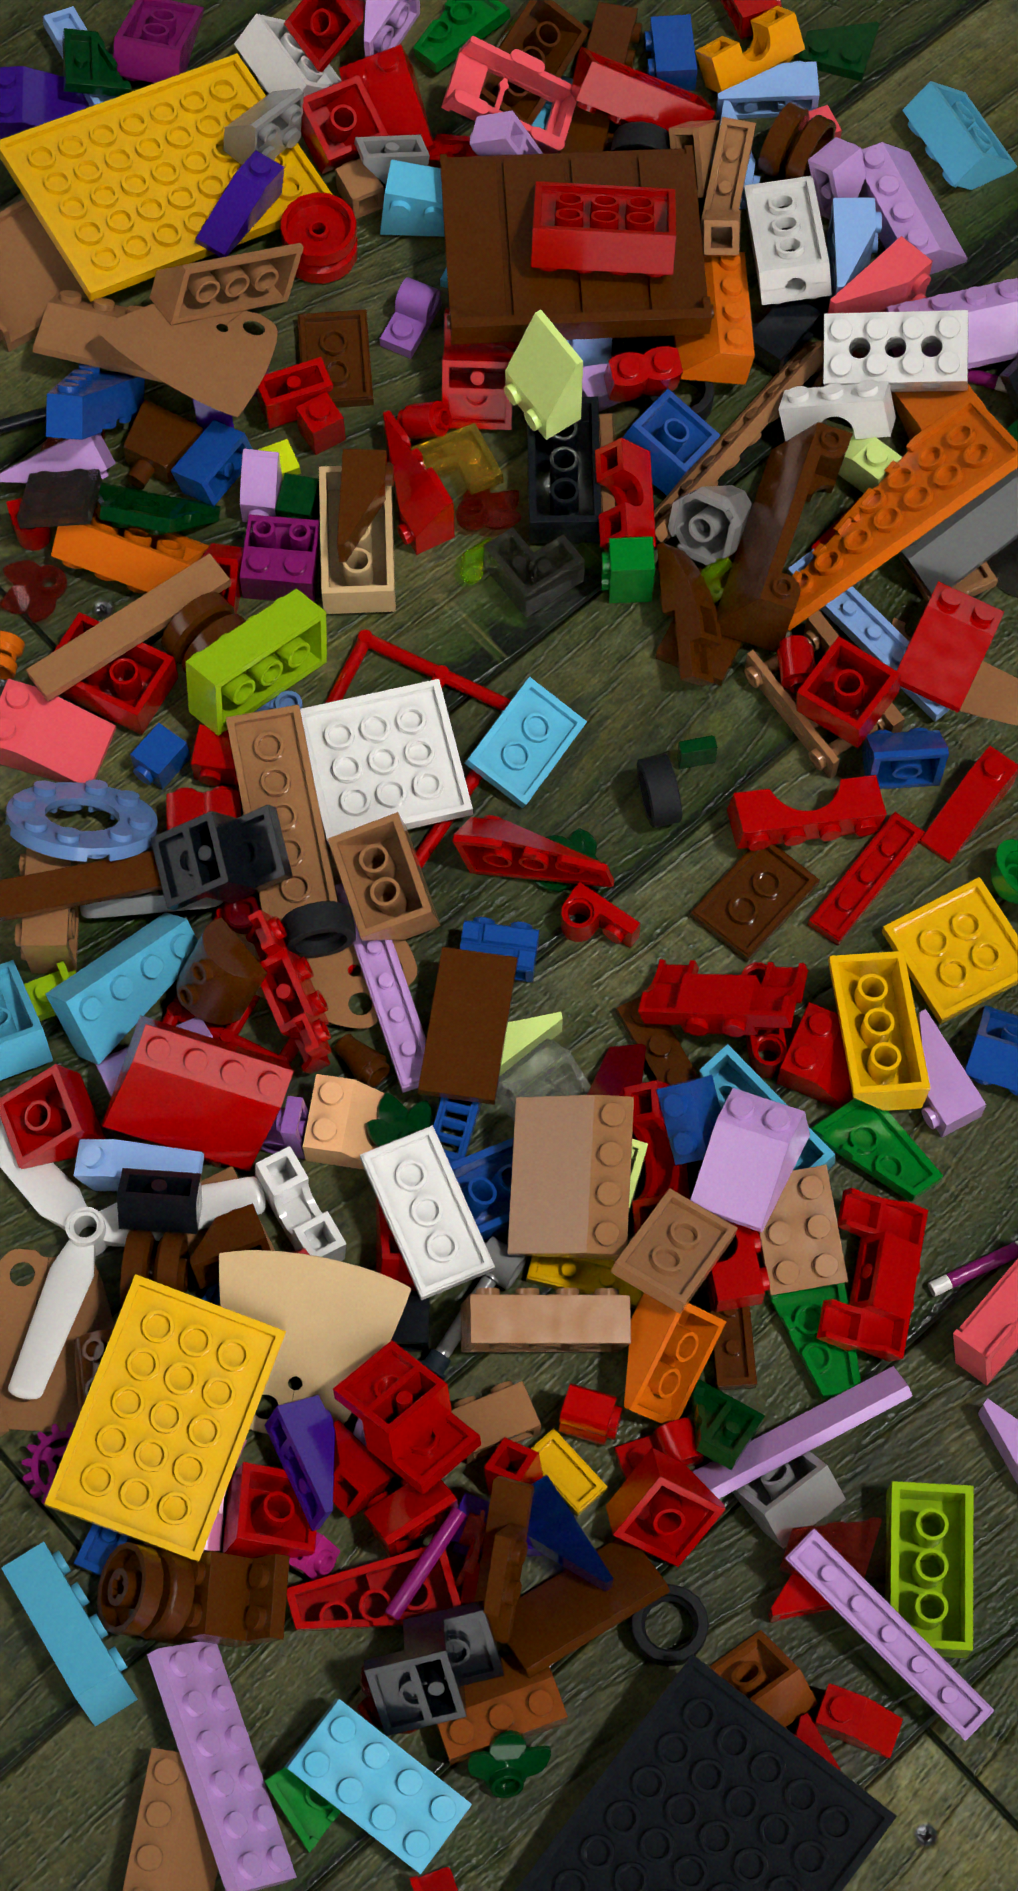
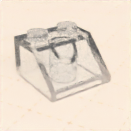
M547 1038L499 1076L496 1097L506 1113L515 1122L516 1097L587 1095L591 1086L570 1051Z

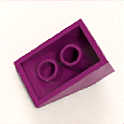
M136 0L114 37L113 57L118 64L117 71L120 76H123L128 81L142 80L157 83L186 72L204 13V7L172 0Z

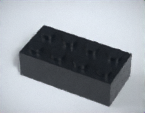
M598 396L582 397L581 419L547 440L538 430H532L527 423L529 543H600L601 484L597 483L595 450L600 448Z

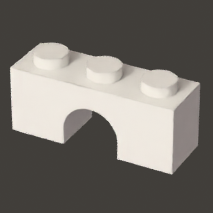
M865 380L857 384L842 385L840 383H831L823 387H793L784 391L778 409L785 441L817 422L827 424L826 419L829 417H841L847 420L853 427L855 439L891 437L896 419L889 381Z
M289 1146L255 1163V1177L261 1183L265 1192V1198L295 1251L305 1248L309 1255L338 1261L344 1260L346 1242L328 1211L322 1213L317 1206L309 1188V1178L292 1148Z

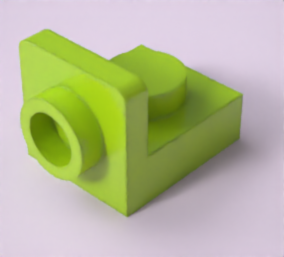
M64 961L56 963L59 971L24 984L40 1021L56 1015L45 994L76 973V970L68 972Z

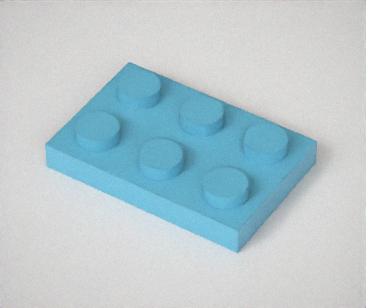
M529 677L464 764L523 808L587 721Z

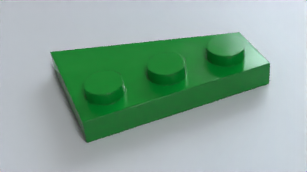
M447 0L444 4L445 10L439 19H435L430 23L414 45L415 57L435 73L440 72L457 58L459 49L471 36L482 40L511 18L509 7L499 0Z
M856 1098L811 1128L831 1150L910 1202H913L934 1187L943 1178V1174L889 1111H883Z
M845 1283L776 1295H769L768 1291H765L821 1399H831L861 1383L856 1350L846 1351L817 1339L823 1301L835 1299L848 1304Z
M370 1710L360 1715L385 1735ZM283 1767L265 1779L264 1782L310 1853L341 1811L286 1767Z

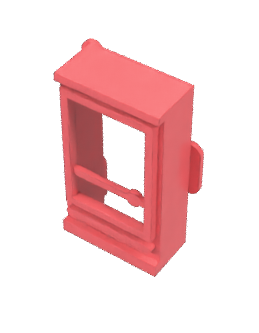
M471 36L459 49L441 108L448 112L452 110L476 121L477 116L503 112L499 109L504 92L509 88L508 82L515 84L553 103L545 130L521 121L543 154L558 153L565 147L566 136L577 100L570 93L572 84L544 71L545 64L541 60L519 49H515L509 54L475 36ZM487 71L502 78L498 84L499 92L494 107L479 98Z
M1018 1259L959 1327L960 1331L956 1329L953 1333L955 1363L986 1386L1018 1350Z

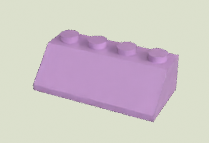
M883 142L861 149L864 156L866 178L858 198H875V210L882 213V229L878 236L885 249L902 236L933 261L930 275L967 262V256L910 152Z
M1018 278L979 287H971L956 292L938 294L919 300L906 301L887 306L886 312L968 310V369L1018 358ZM929 346L923 351V354L928 357H934L941 352V349L937 346ZM902 347L891 348L895 358L902 356L906 351Z

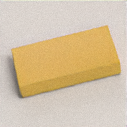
M554 1428L531 1448L539 1452L543 1479L577 1516L607 1491L608 1486Z

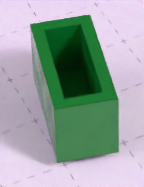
M653 537L609 538L608 552H602L601 589L608 590L609 604L652 602L655 574Z

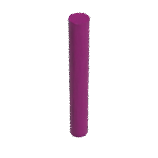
M456 1507L452 1508L386 1608L385 1612L399 1621L467 1517L465 1513Z

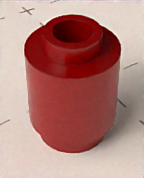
M441 401L409 404L401 409L397 416V421L410 439L444 436L448 432L452 420L450 411Z
M793 635L782 639L779 642L780 648L777 650L781 684L784 688L790 689L794 693H797L816 667L813 646L808 642V638L802 635Z

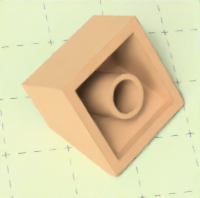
M316 1074L303 1142L305 1161L364 1169L360 1160V1154L378 1148L368 1135L366 1123L370 1120L378 1119L377 1106L385 1093L355 1079Z

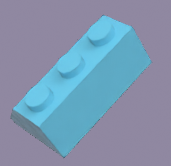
M930 81L902 110L909 119L908 127L910 130L923 139L927 145L925 147L926 153L941 165L944 170L942 172L944 179L955 188L959 186L973 190L1014 171L1018 167L966 92Z

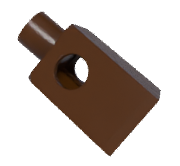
M144 400L124 443L126 462L132 467L126 476L128 482L139 489H144L151 477L166 484L172 483L175 478L171 469L203 433V427Z

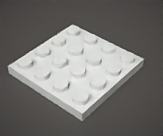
M439 679L300 709L328 847H330L328 838L396 812L401 816L407 829L473 815V808Z

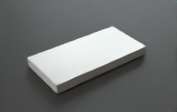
M433 1125L360 1154V1160L421 1300L495 1270L494 1263Z

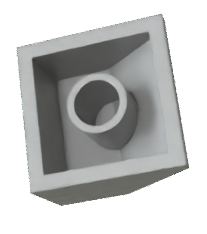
M810 1451L732 1492L761 1530L783 1549L791 1542L797 1540L823 1517L828 1516L846 1500L828 1465Z

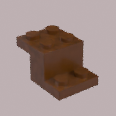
M209 1551L202 1553L199 1562L190 1560L195 1577L194 1599L190 1615L182 1630L173 1639L160 1642L174 1645L201 1641L237 1648L283 1640L290 1556L273 1554L252 1559Z

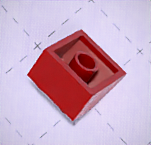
M302 0L284 22V25L316 69L323 72L363 22L366 3L363 0Z
M359 75L314 92L303 99L301 134L321 175L360 157L354 144L355 137L389 136Z
M809 1002L780 1067L777 1084L840 1109L854 1098L838 1014Z
M53 1065L0 1098V1118L17 1164L21 1169L77 1157L80 1139H105L81 1074L61 1065Z
M654 1448L650 1449L606 1504L614 1536L677 1567L682 1564L726 1510L725 1505L684 1463Z
M243 1462L231 1477L228 1485L222 1553L252 1559L273 1554L296 1558L315 1553L317 1530L312 1531L285 1470Z
M403 1479L401 1481L403 1487L391 1495L383 1492L368 1502L367 1507L369 1509L363 1512L365 1521L389 1557L404 1553L436 1532L452 1508L456 1507L458 1509L457 1498L442 1479L424 1495Z

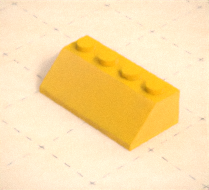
M904 951L829 956L828 963L853 1098L883 1111L922 1108L931 1088Z

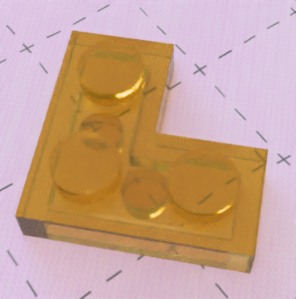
M475 423L413 446L411 449H419L423 455L426 469L432 467L438 477L458 469L471 495L504 483L503 473Z

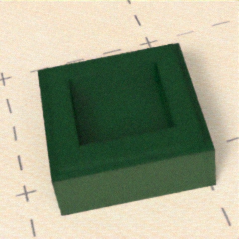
M711 735L680 741L677 752L679 769L715 763L718 748L715 736Z

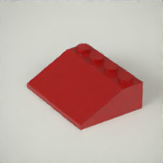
M536 181L531 267L548 272L558 269H570L584 274L593 271H607L614 275H627L629 273H643L650 277L673 275L676 245L675 189Z
M140 1015L102 1122V1127L172 1148L199 1151L205 1154L204 1158L250 1171L281 1109L294 1070L287 1061Z

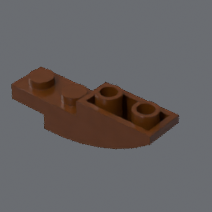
M665 543L657 544V568L660 573L661 585L660 603L663 614L674 617L676 620L674 631L678 643L679 659L677 666L680 672V679L701 687L712 684L714 681L711 648L723 644L720 624L717 622L718 615L710 590L701 572L685 551Z

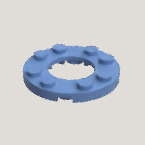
M41 780L36 781L33 787L13 795L6 807L5 825L10 826V835L17 842L33 851L55 858L87 862V858L100 859L108 856L109 861L121 860L146 851L152 846L150 838L156 836L158 820L154 810L143 800L139 799L138 793L108 787V784L102 780H88L86 783H53ZM84 806H89L88 812L104 811L111 814L110 819L114 820L116 818L118 822L115 826L105 830L79 831L72 827H61L51 822L45 815L47 812L56 813L57 808L64 811H79Z

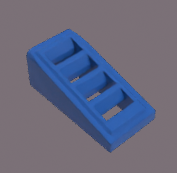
M441 1097L433 1127L440 1142L459 1147L458 1153L443 1149L449 1163L466 1157L482 1103L459 1100L470 1103V1107L452 1102V1099ZM451 1112L466 1116L467 1121L464 1122L447 1117V1114ZM445 1127L463 1132V1135L458 1137L444 1133L442 1130Z

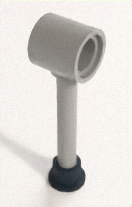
M492 1236L485 1245L494 1263L495 1270L482 1275L471 1294L476 1293L477 1288H494L495 1285L508 1290L522 1271L527 1256L508 1255V1245ZM461 1310L435 1350L431 1349L424 1361L419 1360V1362L443 1381L446 1378L444 1372L451 1363L449 1357L461 1340Z

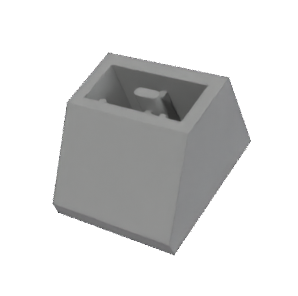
M300 88L271 92L225 127L223 150L243 165L255 150L275 160L276 156L285 149L294 147L301 138L304 92Z

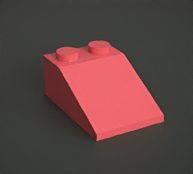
M901 236L830 299L828 313L886 312L887 306L927 298L925 294L927 286L931 281L930 271L933 261Z
M8 679L0 696V764L57 782L86 783L88 780H96L117 728L116 725L58 696L47 702L37 687Z

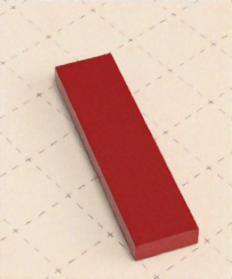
M894 812L808 921V926L839 946L919 844L925 831L897 812Z

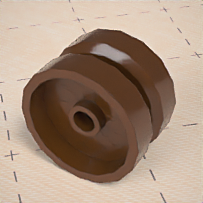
M789 102L781 110L768 132L759 157V172L773 179H777L783 174L785 179L811 176L808 159L834 139L836 131L835 122L822 115H816L810 119L807 108L797 103Z
M217 592L205 593L184 606L170 621L163 633L161 640L162 648L168 655L175 658V662L182 664L183 671L186 673L185 661L190 659L194 653L202 651L217 641L223 634L231 632L246 622V620L234 613L233 606L221 594Z
M131 1229L128 1232L121 1268V1309L135 1274L178 1291L187 1292L189 1246L186 1233L166 1232L160 1238L158 1248H156V1240L151 1231Z
M133 1542L120 1544L106 1561L98 1585L97 1607L100 1621L105 1630L114 1634L131 1637L139 1635L145 1639L162 1642L173 1639L182 1630L190 1615L195 1589L192 1563L189 1559L159 1548L154 1549L144 1544Z

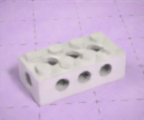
M813 175L744 185L747 220L762 305L781 304L789 301L816 299L832 295L829 257Z
M968 310L824 313V386L831 383L846 385L857 384L865 380H875L877 382L889 381L891 392L968 391ZM929 346H937L941 349V352L934 357H928L923 354V351ZM860 347L867 348L870 351L864 358L852 356L853 351ZM893 347H902L906 350L902 356L897 358L890 357L887 354Z

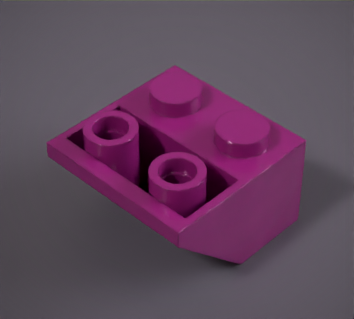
M249 514L239 577L243 598L276 601L297 588L313 602L315 601L319 570L320 520Z

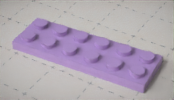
M200 1641L157 1648L147 1654L225 1891H257L284 1884L296 1878L290 1855L218 1645Z

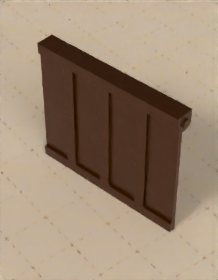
M686 145L682 149L447 157V154H440L450 315H447V329H450L451 344L520 342L534 314L539 310L544 312L566 340L710 334L711 321L714 318V306L711 304L710 297L707 296L693 145ZM536 181L675 189L676 245L673 275H664L662 277H650L643 273L614 275L607 271H593L584 274L570 269H558L548 272L531 267Z

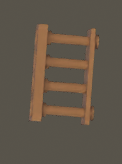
M819 610L806 619L803 636L808 638V642L813 646L814 652L818 651L823 657L839 635ZM754 650L747 653L744 670L748 682L754 688L759 687L809 751V758L815 768L819 771L823 769L830 779L836 776L839 764L837 756L853 745L840 737L827 744L815 729L820 725L796 711L794 701L797 699V693L791 692L790 689L784 690L774 677L773 673L779 670L777 654L763 662ZM891 703L869 734L878 730H889L892 733L902 732L905 718L895 705Z

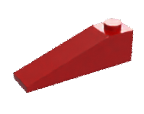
M390 410L383 412V421L389 462L394 464L393 485L400 520L397 530L405 545L411 544L418 555L455 538L454 503L432 467L426 469L423 455L419 449L411 450L412 447L407 433Z
M498 816L470 817L453 837L455 847L469 872L473 874L573 884L581 882L584 885L603 887L614 886V878L607 864L507 820H503Z

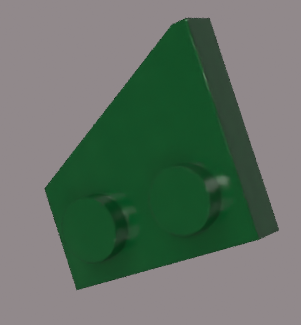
M869 22L807 31L803 42L805 50L800 52L798 61L816 62L817 71L862 82L880 23Z

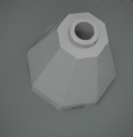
M733 485L700 487L673 502L668 530L672 537L676 535L680 541V544L677 545L678 549L685 551L691 559L708 566L721 558L730 556L737 550L749 518L752 503L744 490Z

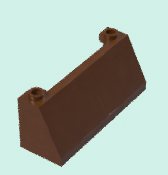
M817 422L771 450L717 609V622L720 624L722 635L777 653V650L780 648L779 642L785 638L801 592L797 580L788 574L782 573L805 501L810 502L814 493L825 489V492L832 493L853 433Z

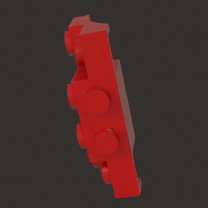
M260 909L248 916L250 922L253 923V927L246 935L247 941L255 946L261 960L259 962L260 965L267 972L260 986L281 1034L295 1040L304 1064L301 1066L303 1071L313 1074L331 1064L327 1054L332 1052L327 1041L331 1039L327 1027L330 1023L325 1014L328 1011V1005L319 990L315 991L310 978L314 977V973L307 959L287 949L283 940L287 933L280 919Z
M659 960L651 985L642 992L638 1013L644 1024L681 1025L684 1033L696 1036H704L708 1033L741 1037L743 1035H758L759 1027L791 1028L796 1003H802L808 969L805 963H799L798 967H775L774 962H768L764 979L760 984L757 975L698 974L699 967L695 960H690L689 965L667 964L665 960Z
M855 1188L843 1190L837 1222L838 1227L860 1236L861 1242L850 1303L848 1305L835 1299L823 1301L817 1339L846 1351L858 1349L888 1362L904 1358L910 1316L914 1308L916 1281L920 1272V1257L928 1216L927 1209L911 1202L874 1196Z

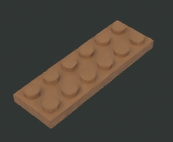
M299 704L226 717L243 813L245 815L265 805L276 807L293 875L290 879L259 891L262 910L273 917L277 916L281 921L288 912L297 907L320 901L338 902Z

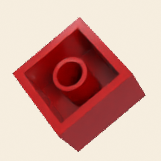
M838 636L797 691L796 711L856 748H859L899 694L901 673Z

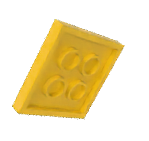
M980 877L883 926L882 933L893 951H904L908 975L940 1025L1018 984V935Z

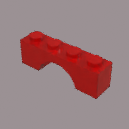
M876 775L841 779L833 794L832 801L817 810L803 811L791 808L782 803L770 789L733 793L727 808L736 849L749 848L752 851L762 850L770 845L785 843L787 846H795L806 840L819 838L822 841H832L842 835L856 834L860 837L868 836L879 830L887 815Z
M658 1080L624 1087V1096L634 1097L633 1133L638 1141L648 1143L645 1154V1187L642 1194L632 1201L635 1234L669 1188L690 1200L687 1163L675 1165L656 1090L670 1084Z

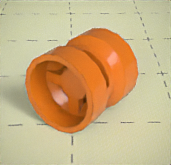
M0 631V679L2 680L15 677L18 668L16 660L22 656L25 648V642L20 637L6 631Z

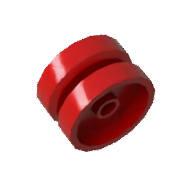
M318 192L300 196L287 206L281 218L282 246L301 243L304 247L295 276L309 283L326 284L337 281L348 274L356 263L358 254L357 222L352 208L337 196Z

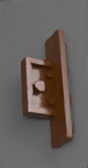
M497 1476L493 1480L475 1602L484 1601L483 1613L488 1614L495 1640L507 1643L512 1636L516 1604L522 1589L520 1578L522 1565L528 1551L526 1539L534 1486L503 1476Z

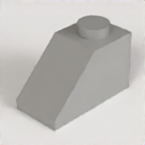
M421 135L355 137L354 144L362 163L385 185L391 160L428 166L430 155Z

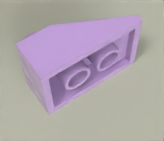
M366 0L364 26L365 58L401 44L420 15V0Z
M732 1088L716 1120L690 1200L724 1220L762 1233L810 1136L805 1111Z

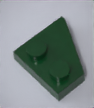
M64 28L62 36L64 91L116 97L131 92V84L128 80L123 81L117 71L118 64L116 60L106 50L105 43L98 32Z
M699 1379L691 1394L696 1451L732 1470L760 1428L765 1415Z

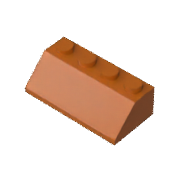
M739 252V255H704L703 253L707 296L710 297L711 304L714 306V318L711 321L710 334L673 336L674 347L678 348L683 368L681 379L746 385L755 353L745 252Z
M87 501L60 516L51 556L62 560L63 565L69 568H84L94 572V575L101 580L118 581L126 584L129 590L144 594L200 560L209 545L174 532L166 533L165 535H152L145 532V528L135 526L130 528L114 527L110 524V521L100 520L90 501Z

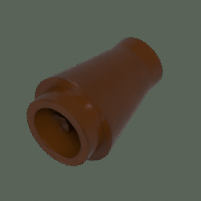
M351 1034L343 1036L337 1042L335 1051L341 1056L357 1081L373 1088L386 1078L390 1071V1066L386 1063L387 1059L384 1055L358 1041Z

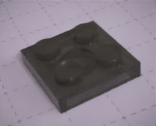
M99 469L30 473L17 514L20 529L91 524L102 483Z

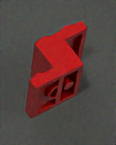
M445 309L442 402L451 413L452 420L449 428L512 430V404L504 393L505 370L515 353V342L451 344L450 329H447V315H450L449 309Z
M393 1340L333 1388L335 1399L362 1420L367 1449L422 1495L481 1446L480 1435L452 1413L448 1384Z

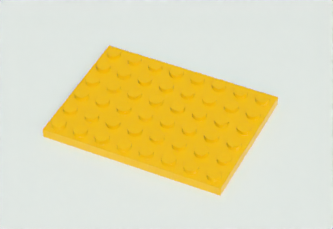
M238 53L0 139V159L86 296L92 302L94 299L102 298L154 278L157 270L190 264L214 254L195 243L196 237L236 171L242 166L223 150L224 130L227 125L265 98L266 95ZM298 143L292 148L285 149L274 160L284 166L282 194L237 245L280 229L284 211L298 197L314 192L332 194Z

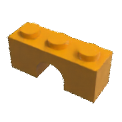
M776 6L750 20L753 29V41L750 47L743 53L739 42L725 36H721L695 50L705 87L720 93L778 64L788 63L793 60L794 55L805 50L795 12Z

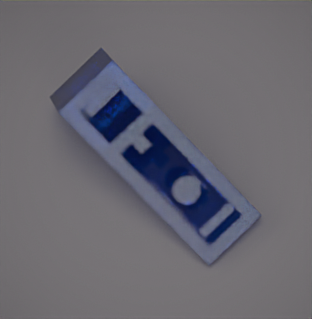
M548 1475L532 1484L534 1486V1494L526 1539L527 1544L606 1592L611 1589L614 1580Z

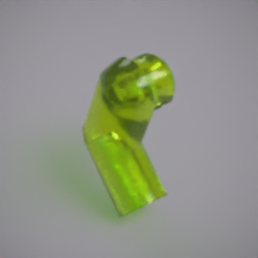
M490 537L462 554L459 574L464 582L468 584L477 583L483 576V561L498 553V548Z
M728 557L723 559L716 558V562L708 564L701 571L714 603L721 599L724 588H721L720 577L732 567V562Z

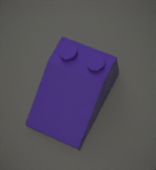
M25 66L0 67V139L90 107L83 93L64 91L63 76Z

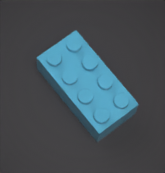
M337 1698L285 1765L289 1771L419 1874L424 1871L472 1805L347 1704Z

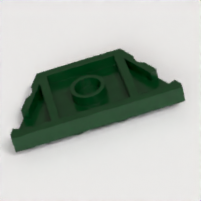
M88 482L87 497L99 519L110 521V524L117 528L135 526L145 528V532L152 535H165L166 533L218 522L220 519L221 506H211L206 503L96 482L92 485Z

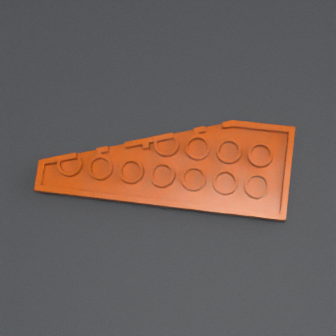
M971 395L914 436L906 445L908 452L899 462L892 461L885 469L887 475L879 485L873 489L868 488L833 528L835 535L826 545L820 543L812 552L814 558L806 568L800 572H794L792 577L799 583L801 592L788 628L789 631L1018 468V442L974 395Z

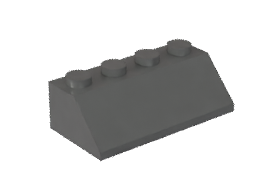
M1018 468L897 554L930 594H932L938 581L950 587L955 586L1018 538Z

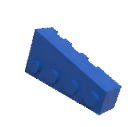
M79 365V369H74L47 393L46 437L83 440L101 433L102 429L115 428L117 419H119V423L130 422L131 417L136 418L144 402L145 378L119 372L100 371V367Z

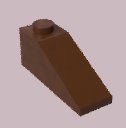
M343 449L337 535L339 562H347L384 504L387 486H393L394 464H387L386 450Z

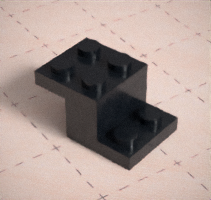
M265 805L238 818L210 811L150 838L167 909L176 911L206 897L232 904L293 877L276 807L271 805Z
M483 1600L404 1619V1651L364 1660V1672L386 1736L467 1717L464 1685L504 1676V1667L488 1614L483 1613Z

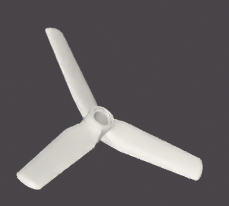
M0 1118V1168L42 1217L65 1230L69 1238L49 1269L8 1386V1391L12 1395L22 1399L33 1400L42 1396L94 1277L95 1257L104 1252L108 1246L125 1247L126 1238L130 1230L119 1229L117 1203L101 1211L87 1207L80 1189L54 1163L26 1169L19 1168ZM251 1176L202 1185V1210L198 1230L210 1228L216 1217L252 1203L257 1215L262 1214L265 1210L266 1199L264 1189L258 1178ZM86 1227L97 1228L95 1233L89 1237L79 1236L80 1232ZM151 1231L156 1242L160 1241V1238L166 1233Z

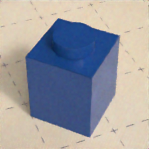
M160 723L151 730L130 754L134 767L133 772L136 777L147 785L153 783L162 790L191 759L187 742Z

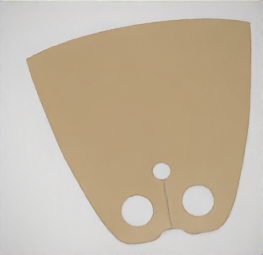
M242 1250L219 1253L220 1306L286 1331L262 1395L273 1396L277 1400L278 1406L319 1395L324 1407L330 1411L333 1423L339 1420L344 1425L352 1412L335 1399L333 1388L391 1341L406 1306L411 1288L376 1271L319 1256L267 1250ZM299 1377L302 1380V1387L299 1390L291 1389L288 1384L290 1378ZM255 1414L250 1430L267 1433L264 1425L268 1419L259 1418Z

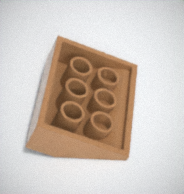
M612 1095L516 1097L508 1255L598 1260L618 1259L627 1246L634 1097Z

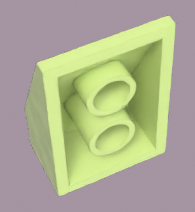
M539 310L534 314L505 370L504 393L512 405L518 404L522 409L525 420L530 428L534 431L538 430L547 440L581 419L583 360L544 312Z

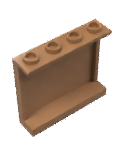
M25 198L0 212V341L10 352L37 336L47 303L56 294L64 290L79 292L82 295L81 297L88 298Z

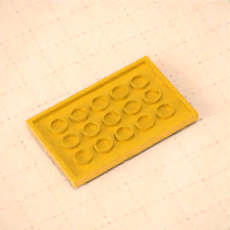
M135 1274L44 1506L159 1549L170 1551L191 1561L199 1562L286 1331Z

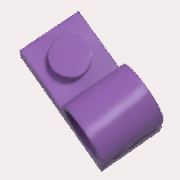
M406 277L396 296L395 313L380 337V346L411 359L442 306L440 290Z
M287 1096L285 1108L281 1107L261 1150L275 1154L290 1146L297 1158L305 1159L303 1142L309 1112L303 1098Z

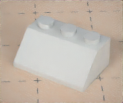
M256 14L234 43L242 55L241 59L244 64L252 69L259 79L258 84L269 94L273 91L300 88L304 92L305 97L342 82L330 64H328L323 72L316 69L284 25L286 20Z

